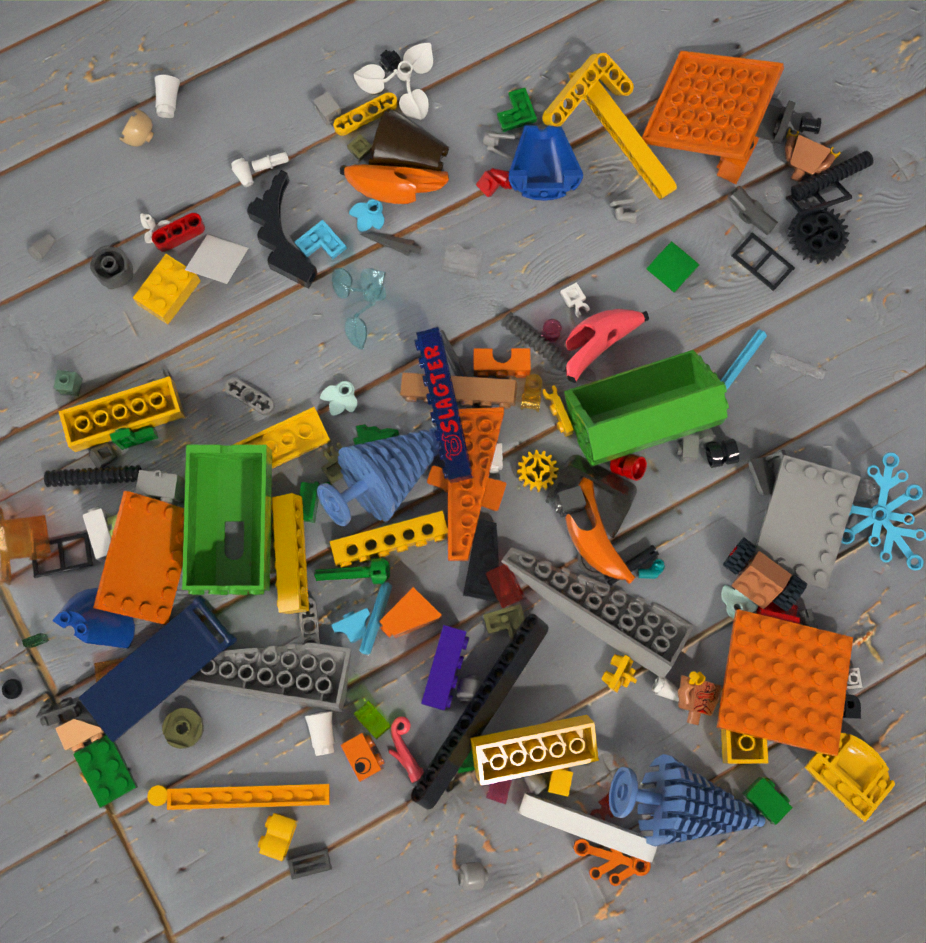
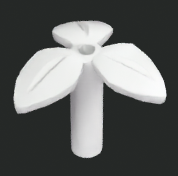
M142 213L140 215L141 224L144 228L150 229L144 235L145 242L152 243L151 237L153 232L171 222L161 220L156 225L154 218L149 214Z

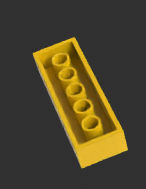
M170 376L58 411L68 447L74 452L112 441L110 434L115 433V430L119 428H129L134 433L145 426L156 427L185 417L175 382Z
M588 715L471 738L475 775L480 785L599 761L595 724Z

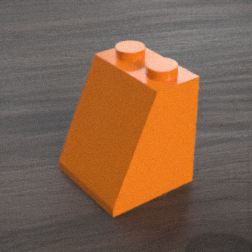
M413 587L379 621L382 624L380 629L389 638L392 635L398 638L439 622L442 619V615Z

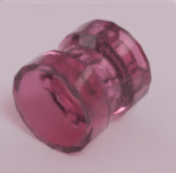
M556 319L547 320L543 325L542 337H545L546 341H557L562 329L561 323Z

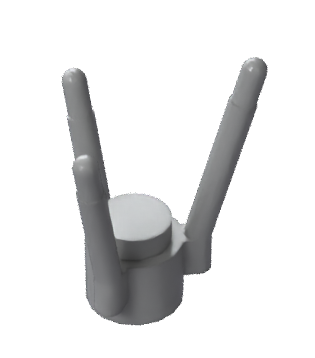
M486 130L483 145L488 146L487 150L494 151L513 161V157L495 148V146H499L500 138L520 139L521 134L497 133Z

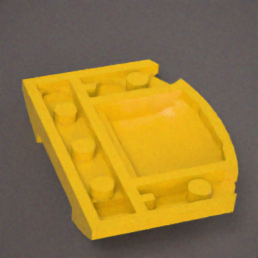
M841 733L838 756L816 752L805 766V769L815 780H818L848 810L864 822L868 820L895 786L894 780L890 781L889 768L881 756L866 742L851 734Z

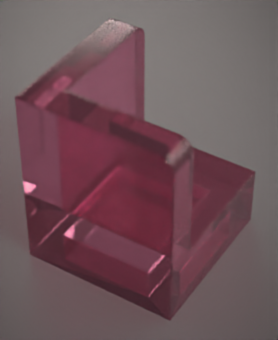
M512 780L490 783L486 798L506 805Z

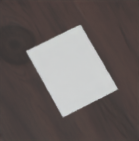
M207 234L185 270L227 284L249 248Z

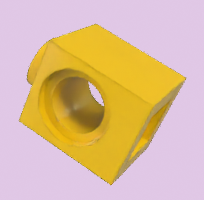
M569 767L551 771L547 788L548 792L568 797L573 772L569 771Z

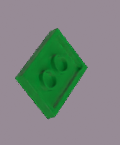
M107 735L73 754L99 808L106 806L138 787L116 742H111Z

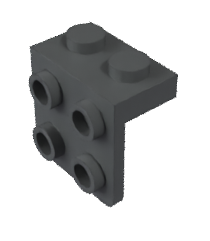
M785 450L778 451L767 457L748 460V469L755 480V488L761 496L772 494L783 455L787 456Z

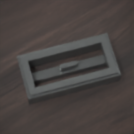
M328 848L288 858L291 879L332 870ZM324 854L325 858L293 866V862ZM326 862L324 867L295 874L294 870Z

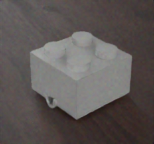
M139 470L135 493L177 506L178 502L184 503L185 479L176 474L162 473L159 470L155 472Z

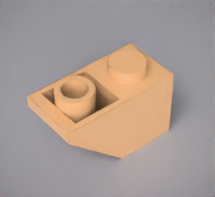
M73 719L55 728L64 749L73 750V752L85 747L84 743L90 740L95 742L101 739L104 733L99 725L81 719Z

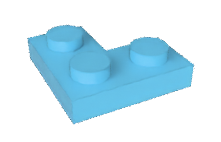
M321 220L294 242L306 258L320 247L332 260L347 249L346 245L324 220Z

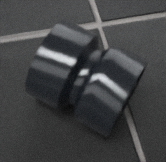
M733 438L723 440L721 444L718 442L706 444V457L711 468L723 466L724 463L730 465L739 462V450Z

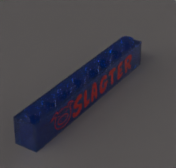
M439 327L417 332V339L414 341L417 351L420 350L421 357L418 358L421 369L424 368L425 375L422 378L424 386H428L429 393L426 394L428 404H432L433 412H430L431 419L437 426V430H434L435 438L441 444V448L438 451L440 459L444 460L445 467L442 468L444 478H448L450 483L474 478Z

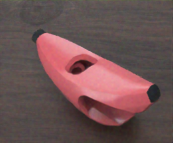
M628 309L607 310L595 314L578 324L566 340L568 351L582 347L566 365L568 381L576 383L583 371L606 349L635 330L642 323L648 321L649 315L647 311L638 312Z

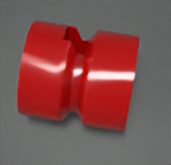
M636 454L622 456L610 462V469L614 474L625 476L634 481L640 480L647 468L646 459Z

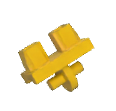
M614 654L610 664L618 669L615 674L606 670L601 680L616 693L621 685L627 688L630 682L636 684L637 679L633 677L636 670L631 668L634 661L627 655L623 657Z

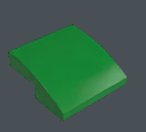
M671 241L646 269L675 293L700 264Z

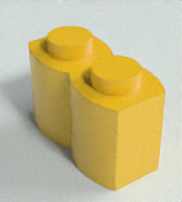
M273 813L272 816L269 815L265 823L267 828L266 835H262L258 843L259 853L284 861L298 820L278 813Z

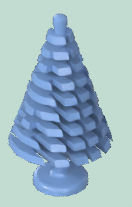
M434 427L429 429V431L420 430L418 433L411 432L407 435L402 434L396 437L341 448L338 452L340 455L338 456V464L342 468L340 471L349 488L339 493L337 489L328 483L319 485L317 494L324 510L336 524L346 526L351 520L347 503L356 498L369 514L372 513L374 518L384 522L390 520L401 502L404 501L421 475L427 470V466L438 455L440 448L445 445V441L442 440V434L444 433V436L447 437L448 432Z
M662 754L650 764L649 767H659V771L645 773L642 784H655L656 788L638 789L636 774L628 767L619 768L611 782L609 806L613 816L624 818L633 810L635 802L643 803L638 804V814L650 815L654 818L638 820L640 831H653V836H644V838H646L647 844L654 847L736 832L742 829L747 830L754 826L762 827L765 824L764 815L756 814L753 808L745 805L739 799L734 800L733 795L717 787L716 784L706 780L705 777L698 773L692 774L693 770L670 755Z

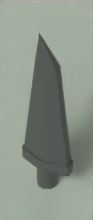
M375 232L359 234L407 256L411 252L416 254L421 252V247L415 246V241L411 239Z

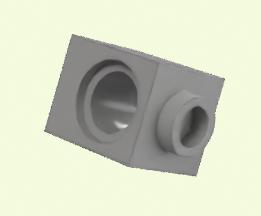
M328 91L318 95L313 100L315 110L326 125L342 116L339 105Z

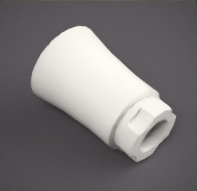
M158 75L154 78L157 116L173 118L174 111L176 110L180 80L169 75Z
M332 711L306 715L305 719L316 756L333 753V744L335 743Z

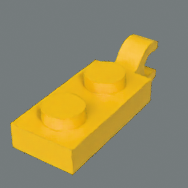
M554 385L551 387L552 394H547L546 390L543 389L542 395L545 399L551 401L549 406L553 416L556 415L559 421L557 422V427L560 433H564L565 437L572 435L574 429L560 396L557 394V388Z

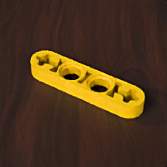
M390 92L385 93L336 118L333 123L335 132L340 136L347 135L382 117L385 111L389 112L388 108L395 110L397 107L396 95ZM389 99V101H392V104L386 103V100ZM375 106L379 110L373 114L368 111L370 107ZM357 114L363 117L359 122L353 120V117ZM339 124L345 125V128L342 129L339 127Z

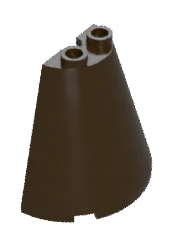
M388 108L389 112H384L376 130L371 148L372 159H369V165L442 171L444 162H441L443 157H447L449 146L394 109Z

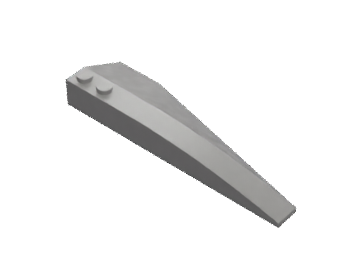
M512 547L501 561L521 580L564 614L662 679H664L674 665L694 628L693 625L661 605L654 603L652 607L645 603L643 598H633L626 595L627 592L622 590L615 591L610 589V586L581 574L579 576L574 575L566 568L561 570L551 566L552 563L548 561H538L535 559V556Z
M305 643L304 645L292 644L259 649L225 650L183 685L343 712L347 693L351 649L317 643Z

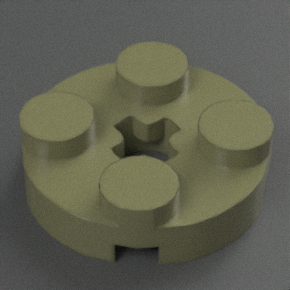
M179 708L169 713L162 725V732L168 744L178 749L194 746L201 739L204 731L203 718L196 711L189 708ZM185 722L186 727H188V731H184V733L181 734V730L178 729V726L183 725V723Z

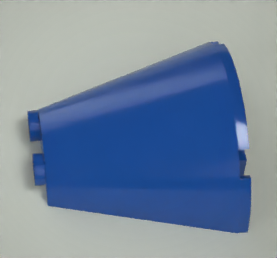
M534 125L524 126L509 171V182L515 191L521 192L522 196L541 201L558 199L566 196V192L571 189L574 191L583 179V172L562 126L548 125L546 129H539L538 126Z
M98 588L86 589L75 594L52 620L62 628L72 626L75 630L74 636L88 644L128 649L132 644L135 634L133 617L93 608Z

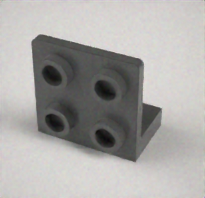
M789 100L786 107L782 106V108L769 104L755 136L780 144L786 133L796 102Z

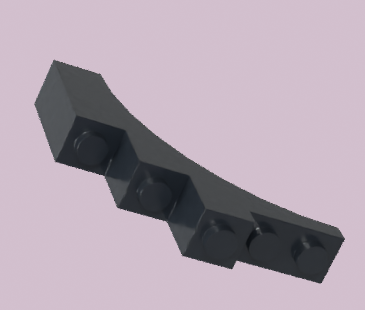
M280 170L279 174L274 176L270 189L265 191L263 200L256 197L254 202L249 204L247 213L250 220L262 225L257 233L259 243L273 250L267 259L270 269L309 289L318 273L314 265L304 260L292 248L283 233L281 204L290 180L288 173Z

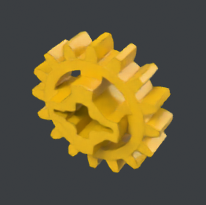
M535 450L534 455L529 451L527 458L522 456L523 463L518 462V467L521 468L517 470V474H521L518 480H524L523 487L529 485L530 491L536 488L537 492H540L541 487L546 491L548 489L547 484L553 486L554 482L552 479L557 480L558 476L554 474L559 470V468L554 467L557 461H551L552 455L546 457V451L539 454L538 450ZM533 460V464L531 466L525 467L528 462ZM541 460L545 461L548 465L543 464ZM536 465L538 466L539 471H541L539 477L536 474V471H534ZM550 475L547 480L542 482L544 476ZM530 476L534 482L530 481L527 477Z

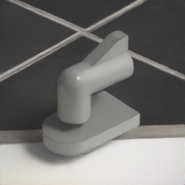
M633 196L610 203L611 207H620L615 209L618 221L637 224L636 212L624 213L623 207H621L633 205L635 203Z

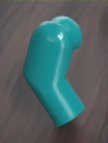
M656 559L649 569H638V578L656 579L665 569L664 561Z

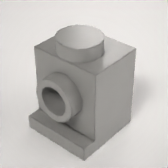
M687 435L678 438L677 442H680L677 445V455H680L679 461L682 464H692V462L698 459L699 436Z

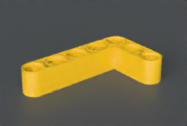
M594 53L589 56L546 109L542 117L543 122L547 126H561L599 79L616 96L630 95L634 88L633 83L608 54ZM598 58L601 60L600 65H598ZM587 72L589 73V79H588V80H587V78H586ZM576 86L578 87V92H577V94L575 93V87H576ZM564 100H566V102H567V105H566L565 108H564V106H563ZM553 114H555V121H554V122L552 121V115H553Z

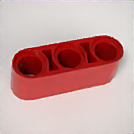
M190 213L154 231L151 238L159 251L166 252L201 235L205 230V225L199 214ZM194 222H199L198 225L191 226ZM178 230H182L180 234H175ZM165 238L164 242L158 243L159 240Z

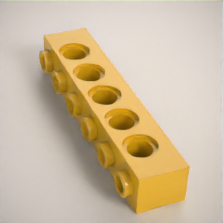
M443 511L336 539L330 541L335 564L345 568L351 566L352 562L355 561L363 563L370 561L373 556L378 555L379 558L388 556L391 551L397 550L399 553L409 550L408 547L413 545L422 547L427 545L428 541L440 542L446 540L448 528ZM425 526H431L433 532L426 535L422 532V529ZM406 531L414 533V537L410 540L405 539L403 536ZM388 536L396 538L395 543L392 545H387L385 539ZM375 541L377 546L373 550H368L366 548L367 543ZM356 546L358 548L357 553L349 555V547Z

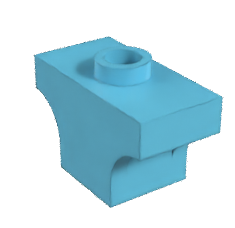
M368 608L357 613L352 611L345 614L343 620L331 626L336 634L344 633L348 636L349 641L354 643L364 637L366 623L371 614Z

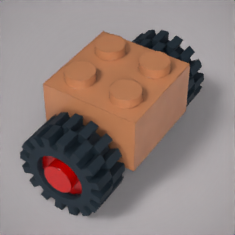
M743 537L723 563L724 567L735 575L738 574L731 586L762 609H765L773 601L784 611H788L801 597V594H803L807 587V583L797 575L790 574L760 551L750 559L757 546Z

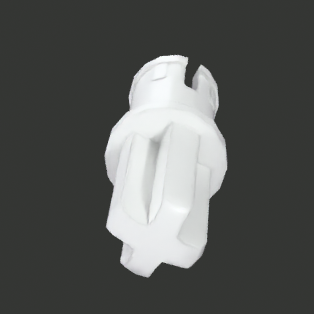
M286 152L273 156L267 155V157L252 161V166L256 173L268 168L273 169V166L288 162L289 158Z

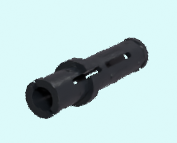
M651 545L625 562V564L633 572L658 556L659 553L658 551L655 552V546ZM604 575L605 580H608L606 582L610 586L619 581V579Z

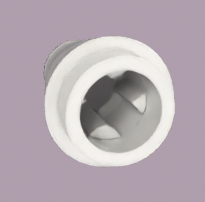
M240 158L232 162L231 170L243 186H251L254 181L248 161Z
M658 677L652 686V691L655 692V695L679 701L677 692L679 688L664 677L662 679Z

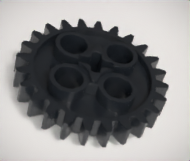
M827 207L803 216L797 213L796 218L792 219V224L788 228L791 230L788 233V237H792L789 243L795 244L792 250H799L797 256L803 254V260L808 257L810 258V263L816 259L817 264H820L822 259L824 263H827L829 258L833 261L836 256L839 257L842 251L845 250V245L849 242L847 237L850 234L845 232L848 225H842L845 219H838L840 213L834 215V209L829 212ZM818 220L822 221L825 225H821ZM803 229L808 230L809 233H805ZM828 236H832L834 240L829 239ZM812 244H816L819 249L814 248Z

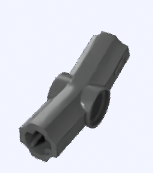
M737 186L728 194L727 198L740 211L739 216L745 223H752L766 235L777 225L778 221L766 213L762 204L752 199L741 186Z

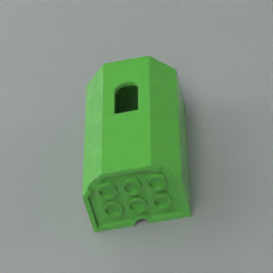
M694 350L564 391L570 422L578 438L579 448L591 467L720 425L727 419V409H729L727 399L725 398V393L727 392L725 383L719 380L717 374L712 372L710 366L705 364L701 355L698 356Z
M186 445L182 590H188V594L205 595V591H208V594L228 595L229 591V594L248 595L249 591V594L264 595V591H270L272 450L267 445ZM226 522H244V552L237 560H231L225 554Z

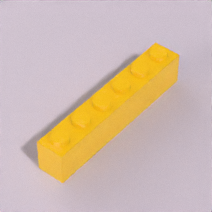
M294 493L272 497L271 510L273 512L272 528L275 540L273 547L276 558L274 565L277 575L278 611L285 614L309 611L302 496Z

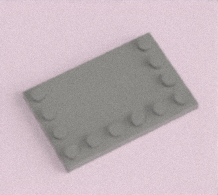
M783 455L753 557L760 551L790 574L797 575L808 584L827 589L861 476Z

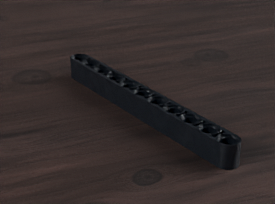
M529 614L523 620L413 788L411 799L418 805L429 810L437 804L472 750L471 738L481 736L546 636L549 627L536 614Z

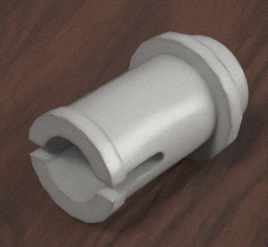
M162 369L160 373L148 377L146 380L150 383L169 376L172 378L168 369Z

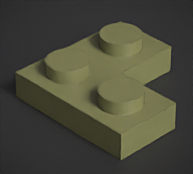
M521 604L483 615L488 634L507 629L510 640L525 619Z

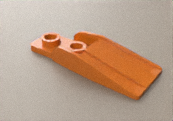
M432 466L427 483L442 488L448 493V470ZM488 478L482 507L493 511L499 510L507 485L506 482Z

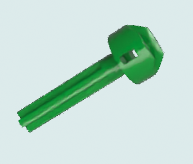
M372 558L370 566L315 570L316 581L371 577L373 584L377 585L384 584L390 577V564L383 558Z

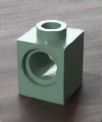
M57 370L53 388L60 394L79 397L83 379L76 372Z

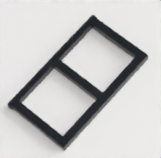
M837 182L833 185L844 194L843 197L826 202L816 192L812 195L821 204L804 210L794 201L792 195L786 196V200L803 216L850 200L852 195Z
M753 232L731 255V257L772 291L782 283L792 270H795L792 264ZM752 238L769 251L755 268L738 256V253ZM771 255H774L789 268L774 285L757 272Z
M88 532L30 545L34 578L93 566ZM84 538L87 562L65 567L62 543ZM58 544L60 568L39 573L36 548Z

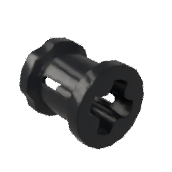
M802 116L799 132L808 131L819 134L821 118L810 119Z

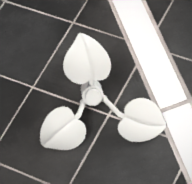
M431 43L418 44L408 49L404 54L403 61L399 63L398 69H395L386 79H384V70L375 64L364 66L353 75L354 79L365 92L378 94L384 89L383 82H388L397 75L400 80L406 81L408 94H403L400 98V110L408 117L422 120L428 112V98L420 89L411 92L410 77L412 70L418 74H424L432 68L433 55Z

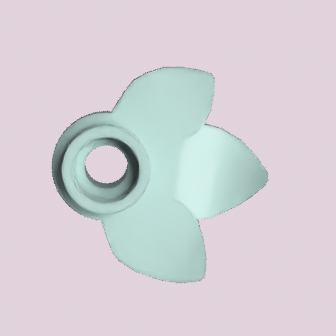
M342 381L337 386H328L321 393L320 399L330 402L329 410L332 416L341 414L345 409L353 413L357 407L354 386L348 381ZM344 388L349 389L346 394L342 393V390Z
M728 585L722 588L721 599L727 605L726 610L731 618L735 616L736 610L734 606L751 613L757 610L758 605L738 590H734Z

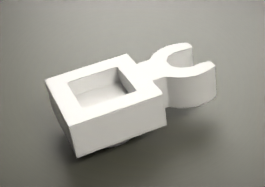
M577 282L560 291L568 308L575 307V315L578 318L581 317L580 309H584L586 313H589V306L583 303L586 297Z

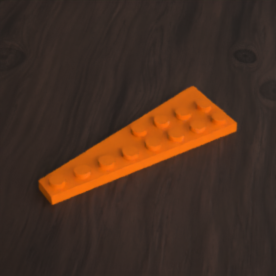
M504 407L452 409L454 415L448 418V421L454 420L458 424L457 432H454V425H450L451 431L448 432V436L457 435L461 440L460 444L456 436L448 437V457L450 456L452 461L448 459V561L469 560L504 417Z

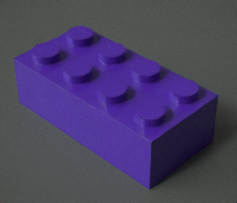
M443 625L422 698V705L445 711L446 707L450 708L453 699L450 691L451 688H456L458 676L455 675L456 670L461 669L464 659L461 656L462 649H467L469 642L466 631Z

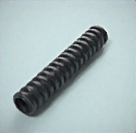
M863 151L853 158H849L830 169L822 171L820 174L806 179V181L792 186L791 195L796 201H801L840 180L852 176L854 173L872 166L874 163L873 156L869 151Z
M131 465L130 467L124 466L123 468L122 466H118V468L113 466L112 468L106 467L105 469L104 467H100V469L95 467L94 469L88 468L87 470L86 468H82V470L79 468L76 470L70 469L69 471L68 469L63 471L60 469L58 471L52 470L51 472L46 470L44 473V483L46 487H51V485L53 487H57V485L62 487L63 485L69 486V484L71 486H75V484L80 486L81 484L87 485V483L89 485L93 483L98 485L99 482L101 484H105V482L107 484L111 482L115 484L117 481L119 483H123V481L125 483L129 481L135 482V480H138L139 470H142L140 465H136V467Z

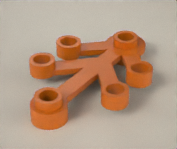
M577 839L573 845L575 853L579 856L591 854L609 860L601 866L592 867L589 870V875L593 880L600 879L603 874L620 864L629 866L620 873H611L609 875V882L613 886L620 885L621 881L633 874L644 876L651 868L650 862L633 856L631 858L623 856L622 852L610 848L612 851L610 852L591 846L585 839ZM580 843L585 845V849L582 851L578 850V844ZM639 861H642L644 864L641 869H638L636 866ZM595 869L599 871L597 877L592 876V871ZM613 876H618L619 880L617 883L612 882Z

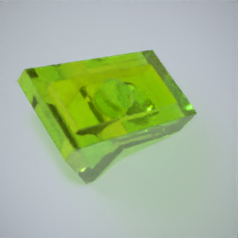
M369 700L353 713L376 740L391 728L389 722Z

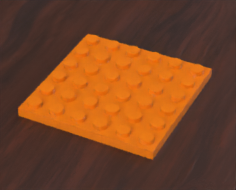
M680 51L645 128L642 139L648 145L745 160L784 70V64Z
M737 609L734 616L716 728L831 756H838L853 637Z

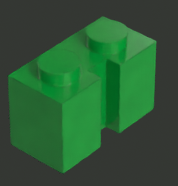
M758 777L742 794L771 824L777 825L793 807L789 804L790 800L782 792L779 794L774 789L775 784L769 778Z

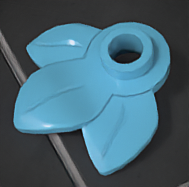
M371 199L367 203H357L349 211V215L358 218L357 228L360 232L367 231L372 226L380 230L385 221L382 214V203L375 199ZM376 207L377 210L371 211V208Z

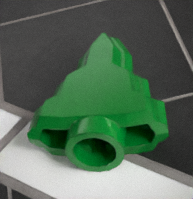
M366 424L357 425L358 437L353 438L355 445L396 437L399 435V431L392 428L380 430L376 426L368 427Z

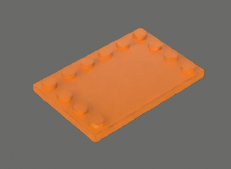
M130 491L123 492L93 606L94 609L163 625L169 623L183 567L184 508Z

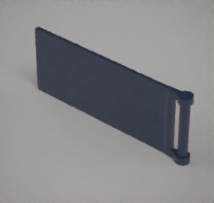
M198 596L180 614L79 696V700L111 742H115L228 646L233 645L237 638L234 634L228 632L205 604V599L202 596ZM196 608L201 610L224 638L221 644L195 614L194 610Z

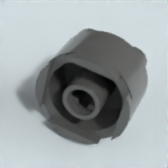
M106 245L93 253L90 269L103 286L108 289L120 288L133 278L132 263L120 248Z

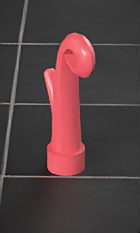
M400 716L391 725V736L397 752L389 749L388 752L404 766L413 784L419 781L424 770L422 767L420 768L401 735L409 732L411 724L406 717ZM401 722L404 724L403 730L398 729Z

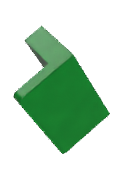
M318 481L314 483L301 482L299 496H302L304 522L315 523L319 502L317 488L320 485Z

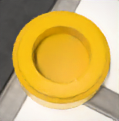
M162 785L153 786L147 794L149 803L153 806L165 804L167 802V788Z

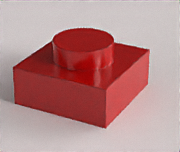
M488 170L485 171L476 186L487 197H491L501 182Z

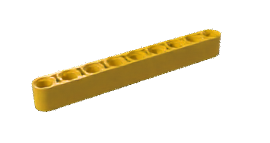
M579 69L569 74L570 80ZM587 72V74H586L587 80L589 79V73H588V72ZM598 80L583 98L656 197L659 199L666 197L677 189L675 181Z

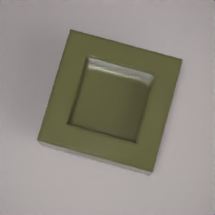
M361 134L347 145V149L359 161L372 151V145Z

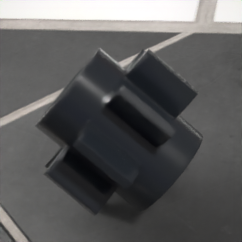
M385 50L380 54L381 60L379 64L385 72H394L395 69H398L401 58L397 52Z

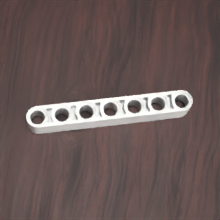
M524 793L518 811L521 815L641 860L653 862L657 846L654 847L647 844V839L644 838L645 835L534 794Z

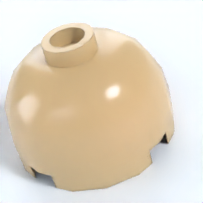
M137 108L134 111L137 115L134 117L131 115L122 132L125 137H120L122 142L134 147L142 146L146 141L149 143L154 135L151 132L153 127L152 120L146 113Z

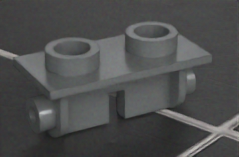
M67 697L55 705L52 703L46 704L40 708L36 718H40L42 726H50L61 722L60 714L63 715L64 720L77 717L82 713L80 705L76 706L79 697L73 699L72 697Z

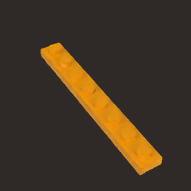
M330 784L167 789V810L330 805Z

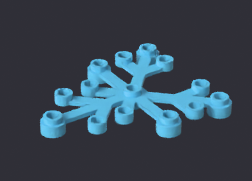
M888 452L882 457V462L885 465L883 477L878 466L870 465L867 468L868 475L873 477L881 488L878 504L872 508L852 504L849 515L854 513L868 517L851 528H845L844 533H850V537L847 539L842 537L841 542L843 544L852 543L857 533L873 524L872 534L869 536L868 542L871 546L876 547L881 543L880 532L883 524L887 533L883 551L880 552V559L883 562H890L892 560L891 551L893 541H895L907 557L906 563L911 570H920L924 564L922 557L914 554L901 536L912 537L922 541L926 538V532L921 528L913 530L893 526L890 520L904 522L906 525L913 524L915 517L912 513L906 512L901 514L891 511L908 500H919L923 495V490L919 485L911 484L906 488L904 494L886 505L889 489L908 479V473L902 469L898 470L895 476L892 477L893 468L899 464V457L893 452ZM889 456L894 457L892 463H887L886 461ZM876 468L877 473L870 474V469ZM904 472L906 474L905 478L899 479V473ZM916 488L917 494L911 495L910 490ZM879 510L883 511V516L881 517L876 516V512ZM907 515L912 516L910 522L904 520ZM919 531L924 533L921 538L916 537V533ZM873 537L878 538V542L875 544L871 543V538ZM884 553L890 554V557L888 559H883L882 555ZM917 558L918 563L911 564V560Z

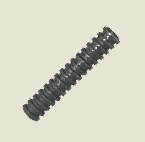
M512 312L504 317L501 322L502 327L505 326L506 330H511L510 333H515L516 337H520L521 341L524 340V343L529 344L530 348L533 347V350L538 351L539 355L542 354L543 358H548L547 361H552V365L556 364L558 369L561 368L562 372H566V365L571 359L568 358L569 355H564V351L560 352L558 347L555 348L554 344H550L549 340L546 341L545 337H541L540 333H536V330H531L532 327H527V324L522 323L521 319L518 320V317L513 316Z

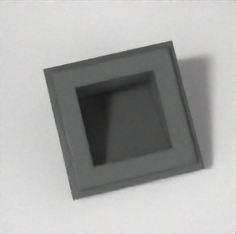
M108 442L92 448L89 453L90 459L98 469L107 466L118 458Z

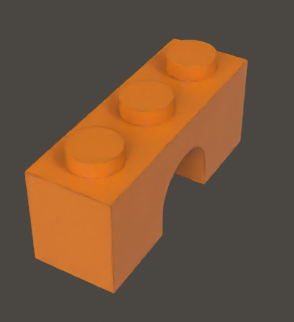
M474 348L473 376L478 378H488L489 376L506 378L515 375L516 378H525L526 375H530V348H511V358L505 363H499L493 358L492 348Z

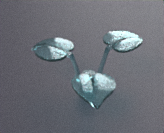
M335 268L332 274V285L336 295L344 299L349 296L350 291L364 292V299L369 302L367 306L354 315V318H347L345 323V332L349 341L355 347L362 350L367 339V326L358 316L371 306H375V302L385 299L386 291L383 284L386 272L366 268L362 271L360 283L363 288H352L353 279L350 273L343 268Z

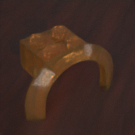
M0 507L1 579L6 584L11 585L10 560L28 557L29 560L49 558L51 550L45 515L4 520L3 511Z

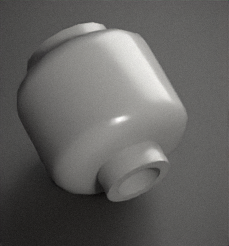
M468 675V677L460 679L456 692L460 703L468 706L482 684L478 676Z
M480 862L464 863L457 870L458 885L462 886L465 891L480 890L484 887L485 882L488 881V871L483 868Z

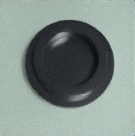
M16 679L7 680L2 686V694L8 699L18 698L23 690L21 682Z

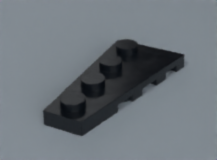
M478 519L463 592L465 597L501 603L497 523Z

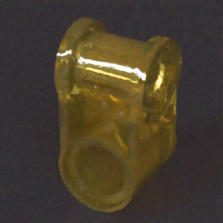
M531 374L526 378L520 410L526 408L539 412L542 379L539 375ZM536 381L539 386L531 388L528 383Z

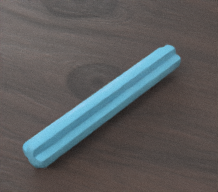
M757 330L720 380L725 383L727 389L767 337L765 331Z
M388 582L380 586L359 649L362 654L369 655L372 651L381 624L379 621L383 617L392 590V585Z

